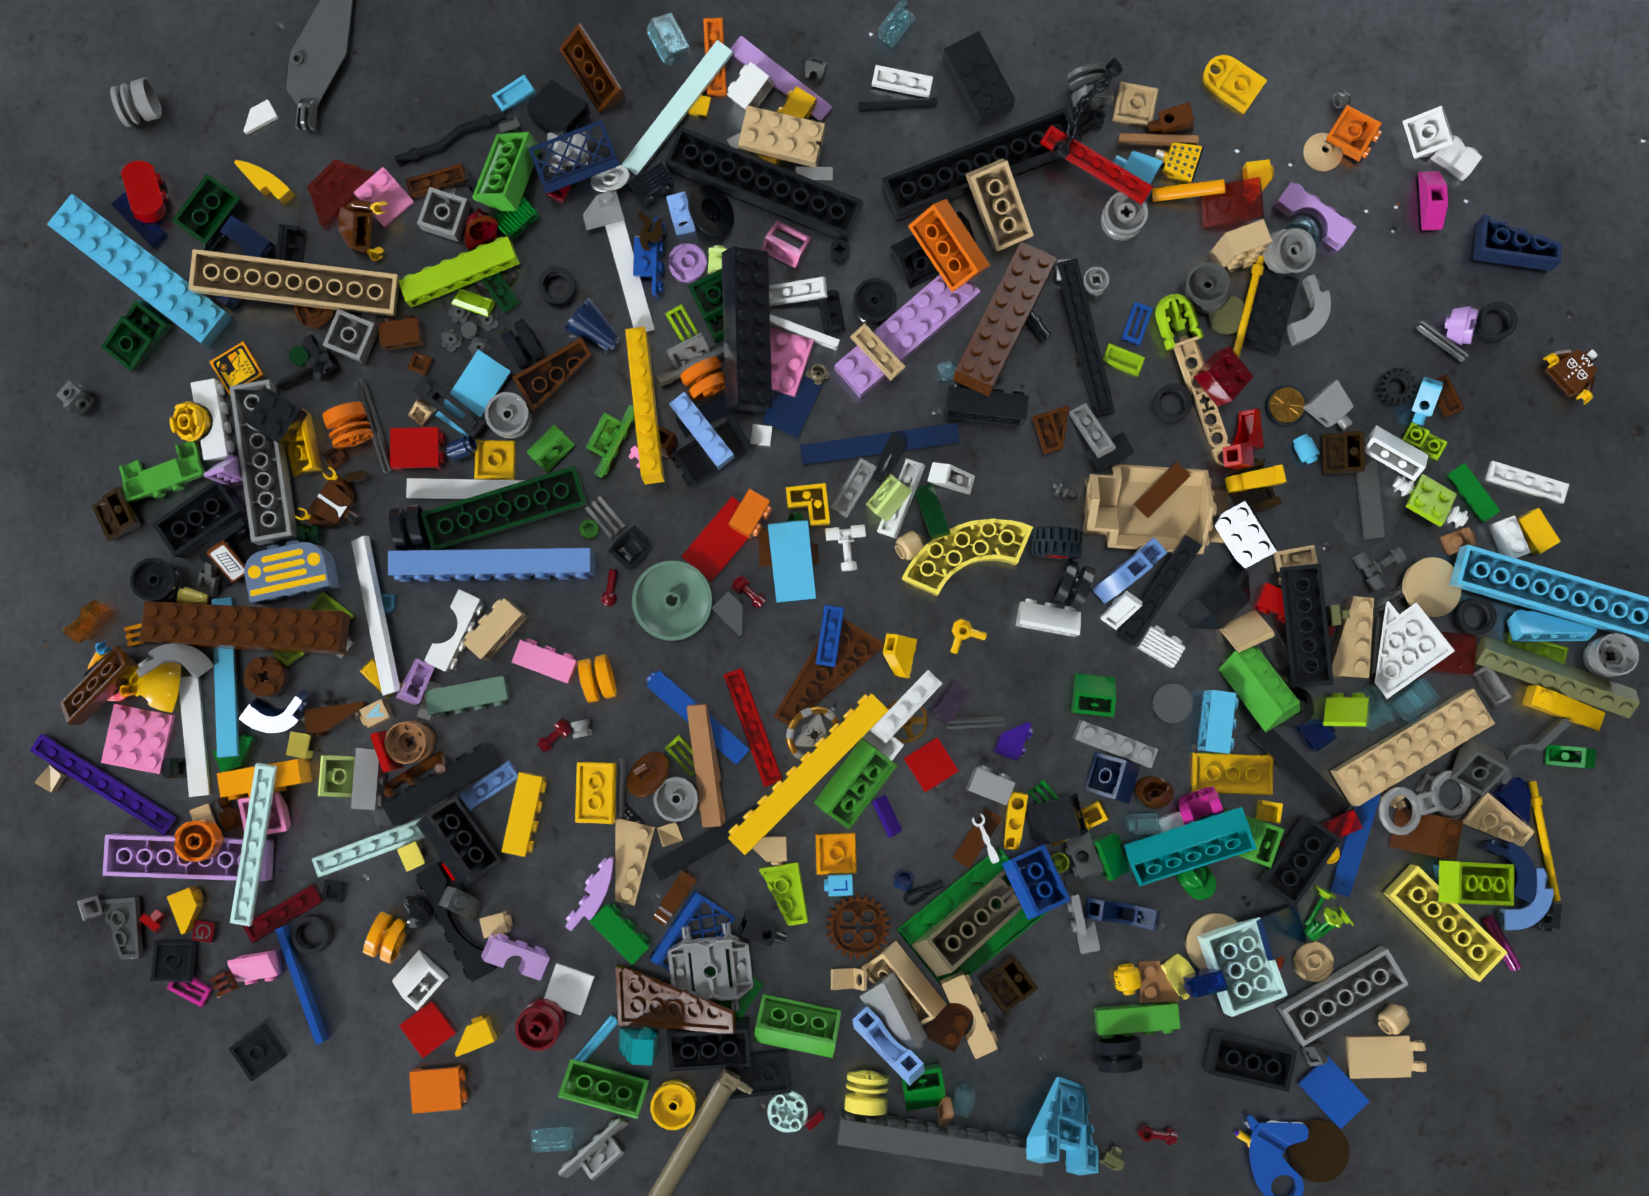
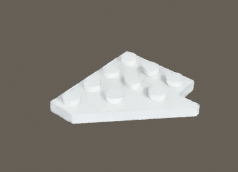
M1389 601L1386 602L1374 683L1387 699L1455 651L1417 603L1399 614Z

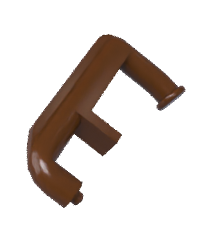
M439 751L390 780L384 787V795L391 797L393 789L406 781L412 786L415 777L434 767L436 772L444 773L446 771L444 752Z

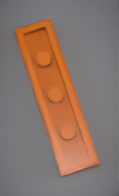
M723 17L703 18L705 55L717 40L724 44ZM725 65L707 87L708 97L727 96Z

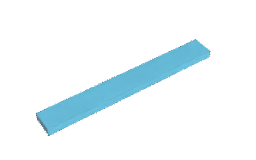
M234 598L212 599V605L234 606ZM213 648L217 757L239 756L236 649Z

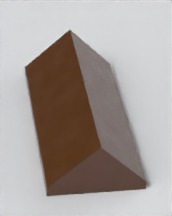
M578 24L559 50L598 112L602 113L624 100L625 95L622 87L582 24Z
M118 645L60 702L68 724L83 725L139 668Z

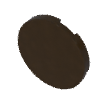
M1310 1119L1302 1122L1308 1128V1138L1303 1142L1288 1146L1287 1156L1291 1166L1301 1177L1312 1182L1322 1183L1335 1179L1344 1171L1349 1160L1350 1149L1346 1136L1336 1125L1325 1120Z

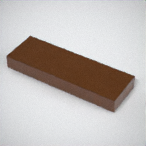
M462 163L405 179L411 199L426 196L429 187L443 191L467 184V176Z
M1175 461L1133 505L1149 518L1191 475Z
M985 807L981 813L985 817L983 827L990 838L1002 821V818ZM981 815L976 820L977 824L982 823ZM972 826L952 858L968 869L985 846L979 827Z

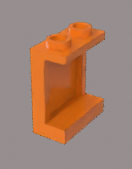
M462 1064L456 1067L425 1070L414 1068L409 1072L412 1114L462 1109L465 1103H467L468 1093L467 1090H464L466 1071L463 1070Z

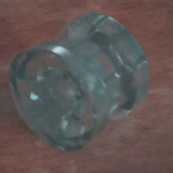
M956 361L937 364V370L940 371L939 381L953 380L955 367L957 366Z

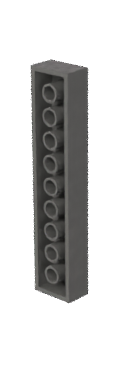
M846 1110L840 1113L837 1145L1041 1177L1043 1176L1044 1163L1027 1160V1139H1019V1136L1014 1134L1000 1136L998 1135L999 1133L994 1131L980 1133L975 1128L961 1130L958 1129V1126L950 1124L947 1127L938 1126V1123L926 1121V1124L918 1123V1120L906 1118V1121L898 1120V1117L893 1115L878 1117L854 1114Z

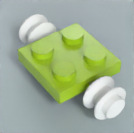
M1404 475L1402 477L1398 476L1392 484L1394 492L1397 490L1402 491L1401 496L1411 494L1405 507L1441 527L1447 518V523L1453 521L1455 522V528L1464 526L1469 518L1467 516L1468 511L1460 512V506L1451 508L1457 494L1426 475H1420L1415 486L1414 481L1405 480L1406 476Z

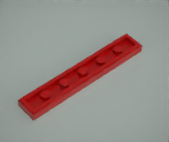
M1051 125L1040 144L1052 151L1058 141H1065L1067 134ZM1073 139L1070 143V153L1065 158L1066 160L1139 204H1143L1153 188L1152 185L1079 141Z
M739 668L723 674L764 787L775 784L779 780L783 781L743 669Z

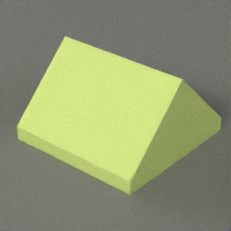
M889 474L886 481L880 485L866 505L876 515L888 522L912 490L892 474Z
M321 755L318 796L352 797L355 756Z

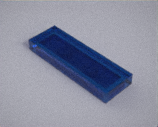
M126 191L111 204L151 247L154 248L168 235L156 222L144 223L134 217Z

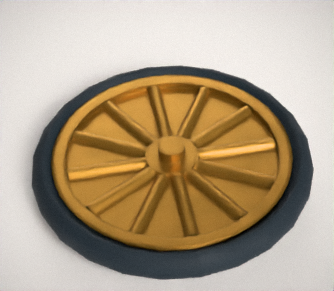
M1281 385L1269 393L1266 400V411L1270 419L1282 426H1292L1304 418L1307 411L1303 406L1307 404L1304 393L1297 387Z

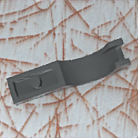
M1557 718L1530 744H1518L1508 748L1504 755L1510 769L1497 784L1502 782L1505 785L1513 778L1511 762L1520 750L1528 748L1532 751L1541 752L1567 729L1571 723L1566 718Z

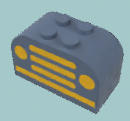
M298 540L287 542V545L279 547V545L267 546V550L253 554L247 560L244 568L250 603L267 605L321 593L322 591L340 589L333 555L326 548L309 542L299 543Z

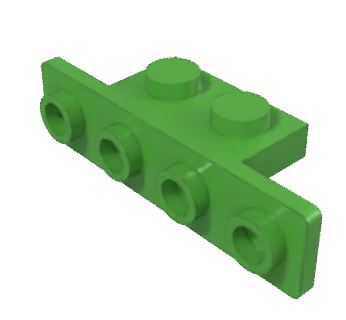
M633 405L628 406L621 421L603 413L585 447L602 457L593 475L602 478L603 475L605 476L608 473L612 458H615L619 452V444L627 437L629 432L627 429L630 423L635 421Z

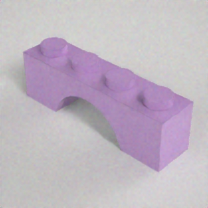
M1291 182L1274 204V207L1288 217L1302 212L1315 216L1322 225V240L1338 251L1344 246L1356 229V226L1353 225L1349 218L1340 216L1333 207L1326 206L1320 202L1321 200L1317 196L1310 195L1304 191L1300 184Z

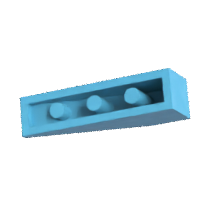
M1517 610L1507 620L1513 642L1588 641L1597 632V629L1594 627L1536 611Z

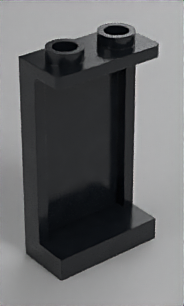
M734 415L726 418L727 421L713 428L735 457L720 470L696 439L681 449L672 451L674 457L671 459L677 469L681 467L684 471L682 477L687 485L692 484L693 487H696L754 452L753 446Z

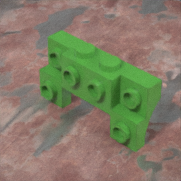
M194 440L181 445H175L178 459L175 458L143 470L142 464L138 459L130 464L119 466L126 501L133 503L149 496L160 498L165 496L168 491L182 490L185 488L184 485L190 484V481L203 477L205 470L201 462L202 455L197 441Z

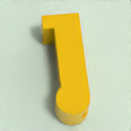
M1283 464L1225 478L1228 493L1281 485L1287 482Z
M1016 791L1011 793L1007 803L1003 837L1004 849L1019 850L1028 799L1027 793Z

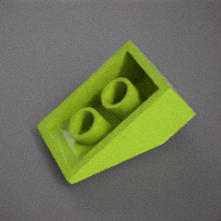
M1334 692L1326 698L1323 726L1368 725L1370 721V696H1365V693H1352V696H1344V693Z

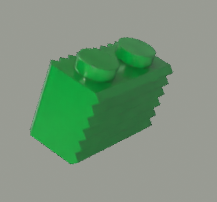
M522 196L517 211H498L494 218L498 223L497 228L513 241L540 215Z

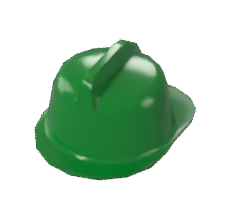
M1207 865L1175 875L1181 886L1194 899L1205 900L1215 892L1216 879Z

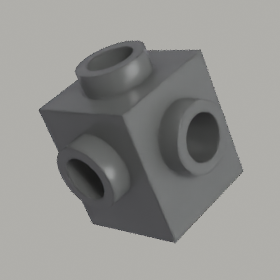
M70 380L66 382L56 395L64 402L62 406L71 413L76 411L81 415L95 400L89 395L90 390L82 384L78 386Z

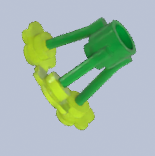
M1316 885L1321 898L1309 919L1305 922L1307 926L1304 929L1305 934L1311 940L1317 941L1333 928H1340L1343 922L1346 924L1350 922L1352 926H1355L1349 918L1350 915L1346 914L1341 906L1339 907L1342 911L1339 914L1340 917L1334 910L1326 907L1324 909L1326 921L1323 924L1318 920L1313 922L1325 898L1328 900L1331 897L1337 898L1329 890Z

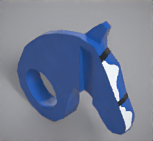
M1248 1115V1123L1252 1130L1249 1147L1250 1165L1257 1186L1265 1196H1277L1271 1191L1273 1180L1280 1175H1288L1294 1180V1188L1286 1196H1302L1304 1191L1302 1177L1283 1158L1282 1154L1289 1145L1307 1140L1309 1132L1307 1126L1302 1122L1275 1120L1258 1123L1251 1115Z

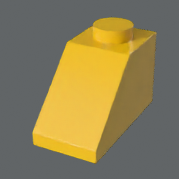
M1270 159L1246 162L1242 167L1247 206H1251L1272 180V177H1274V167L1270 164Z
M192 886L167 896L181 934L193 930L194 922L197 920L204 905L202 901L203 894L197 886Z
M483 1015L471 1019L472 1023L466 1027L456 1049V1057L491 1044L498 1039L490 1016L483 1018Z

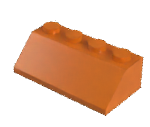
M947 199L933 204L908 225L951 292L956 291L991 266Z

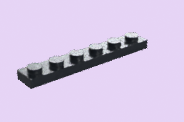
M1186 534L1183 535L1141 597L1142 606L1125 621L1117 633L1120 637L1134 646L1136 645L1203 545Z

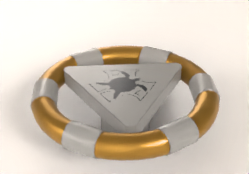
M821 706L808 707L797 713L789 723L786 743L791 754L800 760L805 754L797 749L796 746L816 747L815 744L822 737L825 739L828 737L820 714L831 720L833 726L836 723L840 725L835 713L828 708ZM815 714L810 722L802 726L801 733L794 741L793 738L797 724L803 718Z

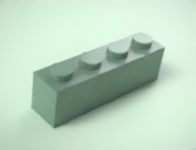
M507 676L424 691L428 715H435V718L447 716V712L454 711L455 714L467 712L466 708L474 707V710L485 709L486 704L494 703V706L505 705L507 700H511Z

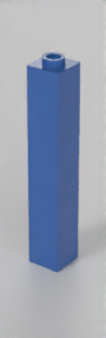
M659 670L657 673L653 671L646 679L648 681L646 686L688 722L687 706L698 703L662 671ZM709 713L715 747L737 765L750 749Z

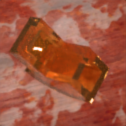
M94 599L81 607L78 619L65 626L62 633L78 644L86 639L91 641L106 624L111 610Z

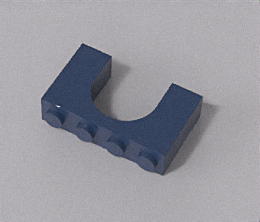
M233 216L229 217L220 230L222 234L241 246L244 256L270 258L274 253L276 246L271 241ZM209 295L230 310L241 301L240 298Z

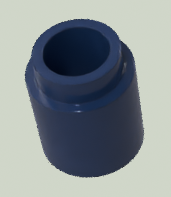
M464 436L449 442L446 454L450 459L458 461L473 455L477 451V444L471 436Z

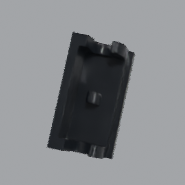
M279 224L275 259L303 263L307 231L300 229L299 226Z
M837 290L827 291V298L818 299L824 334L844 332L846 328L839 292Z

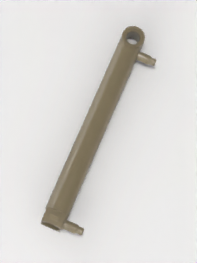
M723 1068L647 1196H671L733 1091L737 1088L744 1093L751 1094L753 1092L749 1085L740 1081L738 1074Z

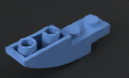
M1152 537L1125 562L1120 563L1091 589L1105 604L1149 571L1168 552L1155 537Z

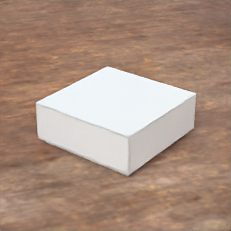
M753 424L751 445L770 447L773 427Z

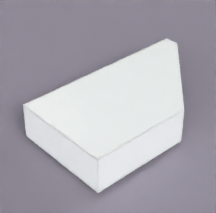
M268 99L250 108L243 130L246 135L278 119Z

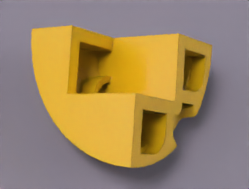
M174 662L164 663L142 678L135 671L127 679V683H132V686H130L131 691L135 692L136 697L141 695L147 699L149 706L172 713L179 692L181 665Z

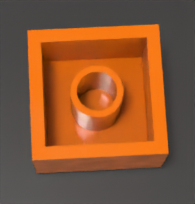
M749 489L730 520V527L749 539H752L753 536L757 537L762 529V520H767L772 512L770 500Z

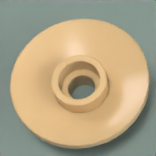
M1317 133L1311 136L1304 145V159L1316 171H1330L1342 159L1343 149L1326 141L1329 133ZM1322 147L1327 148L1328 152H1323Z

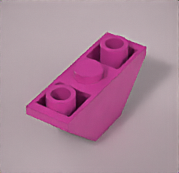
M1439 171L1419 172L1422 231L1442 230L1448 207L1447 184Z

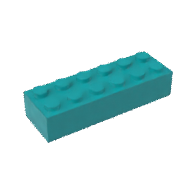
M1242 807L1231 809L1218 815H1212L1209 818L1197 822L1194 821L1187 825L1172 828L1169 831L1154 834L1124 845L1129 864L1139 886L1257 849Z

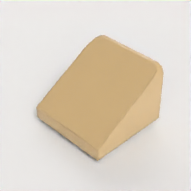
M421 398L416 400L408 416L421 427H425L435 415L437 409Z

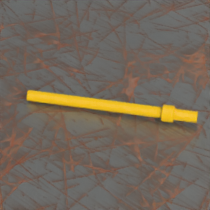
M1263 255L1258 257L1251 270L1252 278L1233 348L1238 357H1240L1259 279L1263 275L1265 268L1263 266Z
M1537 781L1528 782L1531 798H1529L1530 805L1534 809L1549 887L1554 889L1552 901L1557 902L1561 901L1542 810L1543 799L1539 795Z

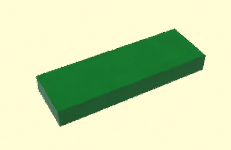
M1462 463L1447 474V477L1482 523L1500 511L1465 463Z

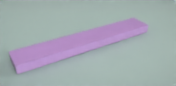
M740 36L730 48L733 51V56L744 65H749L752 62L774 81V88L785 97L790 90L794 91L796 86L815 97L818 104L810 116L817 122L822 123L833 109L829 103L744 37Z

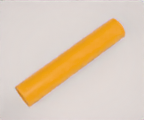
M1225 179L1152 188L1153 202L1226 193Z

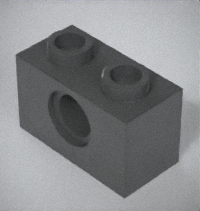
M1089 832L1066 840V846L1063 849L1065 855L1071 858L1073 862L1071 869L1075 878L1079 877L1081 882L1103 873V866ZM1084 853L1088 856V860L1080 862L1077 859V855Z

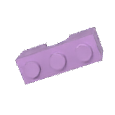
M501 933L497 935L490 934L481 955L484 962L503 968L508 958L520 956L521 963L518 969L521 974L541 981L550 959L545 949L538 946L534 948L528 947L526 942L518 939L516 942L508 940L509 937Z

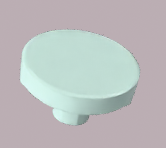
M792 1090L791 1093L775 1094L768 1105L767 1114L769 1122L781 1132L799 1131L808 1117V1106L804 1097Z

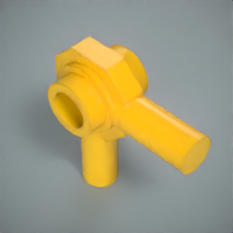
M963 619L955 621L951 630L955 639L950 652L958 654L962 640L970 636L985 640L987 633L973 629L969 621Z

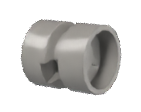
M1092 267L1086 271L1082 278L1086 296L1094 299L1103 294L1109 284V275L1105 269Z

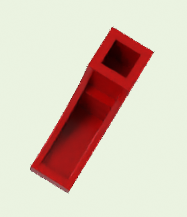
M1256 408L1239 412L1237 436L1230 446L1222 447L1224 467L1240 469L1254 466L1253 450L1264 448L1260 409Z

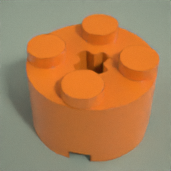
M210 820L189 821L182 824L175 832L174 849L178 856L185 861L199 862L208 860L220 851L224 837L220 828Z

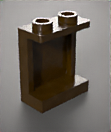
M1257 457L1254 458V466L1240 469L1228 468V472L1223 474L1224 478L1264 469L1266 461L1265 459L1258 460ZM1272 486L1230 493L1234 505L1247 499L1255 513L1282 504L1279 496H1275Z

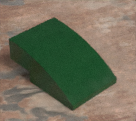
M722 269L688 285L715 344L724 340Z
M135 300L127 314L120 316L101 348L129 371L133 372L158 347L174 324L146 301Z

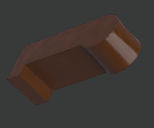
M682 869L652 919L665 926L698 878Z

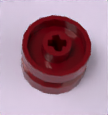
M549 999L531 1001L518 1016L515 1023V1034L518 1041L525 1048L532 1051L549 1049L557 1041L565 1026V1015L562 1008L556 1002Z

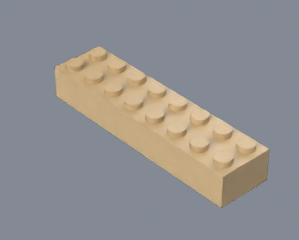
M1465 689L1330 770L1350 805L1360 806L1494 725L1495 722L1474 689Z

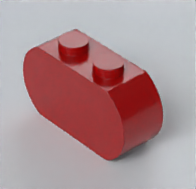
M138 160L128 163L122 169L121 176L134 217L144 223L159 221L166 214L165 203L168 202L165 190L161 191L160 185H163L160 173H156L154 167L145 161Z

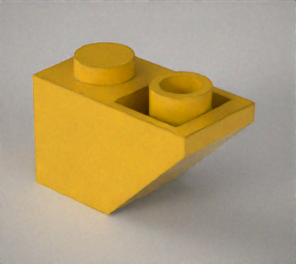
M886 633L883 655L894 676L910 678L917 639Z

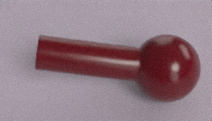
M609 569L607 588L601 596V601L605 606H613L617 601V596L614 593L617 576L616 569Z

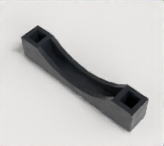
M442 861L417 873L416 882L421 890L424 889L427 895L425 897L426 902L430 907H433L437 923L443 926L447 942L449 944L452 943L455 949L453 951L455 958L463 964L465 977L474 982L494 971L497 967L496 965L484 962L481 957L484 948L470 941L461 932L450 910L438 905L447 886H450L451 880L441 866L443 864Z

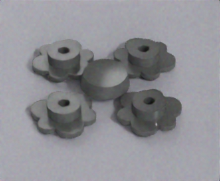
M452 305L448 310V315L452 317L453 322L463 323L461 333L455 332L454 329L443 332L441 334V339L443 340L441 342L442 347H447L449 352H454L456 348L462 346L461 340L464 336L467 339H472V344L468 347L472 357H474L477 350L486 355L491 352L492 347L487 343V339H480L476 336L478 334V327L484 328L487 332L491 328L496 329L499 326L497 321L498 315L493 312L490 313L489 317L478 314L479 320L476 325L474 322L468 321L471 311Z

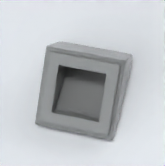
M98 895L77 901L83 921L103 915Z

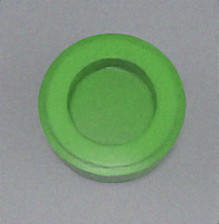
M586 519L580 524L579 532L585 539L591 540L599 535L600 527L596 521Z

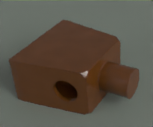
M1190 102L1159 111L1157 120L1147 122L1149 133L1161 131V134L1180 135L1193 132L1194 117Z

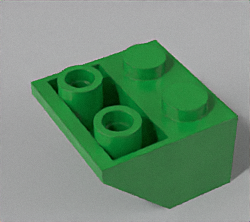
M1075 673L1071 713L1114 717L1116 705L1115 677Z
M940 1063L925 1065V1072L910 1086L901 1077L907 1111L938 1106L941 1100L946 1097Z

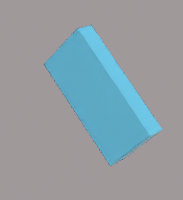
M524 74L493 94L492 97L501 111L505 113L535 94L536 91Z

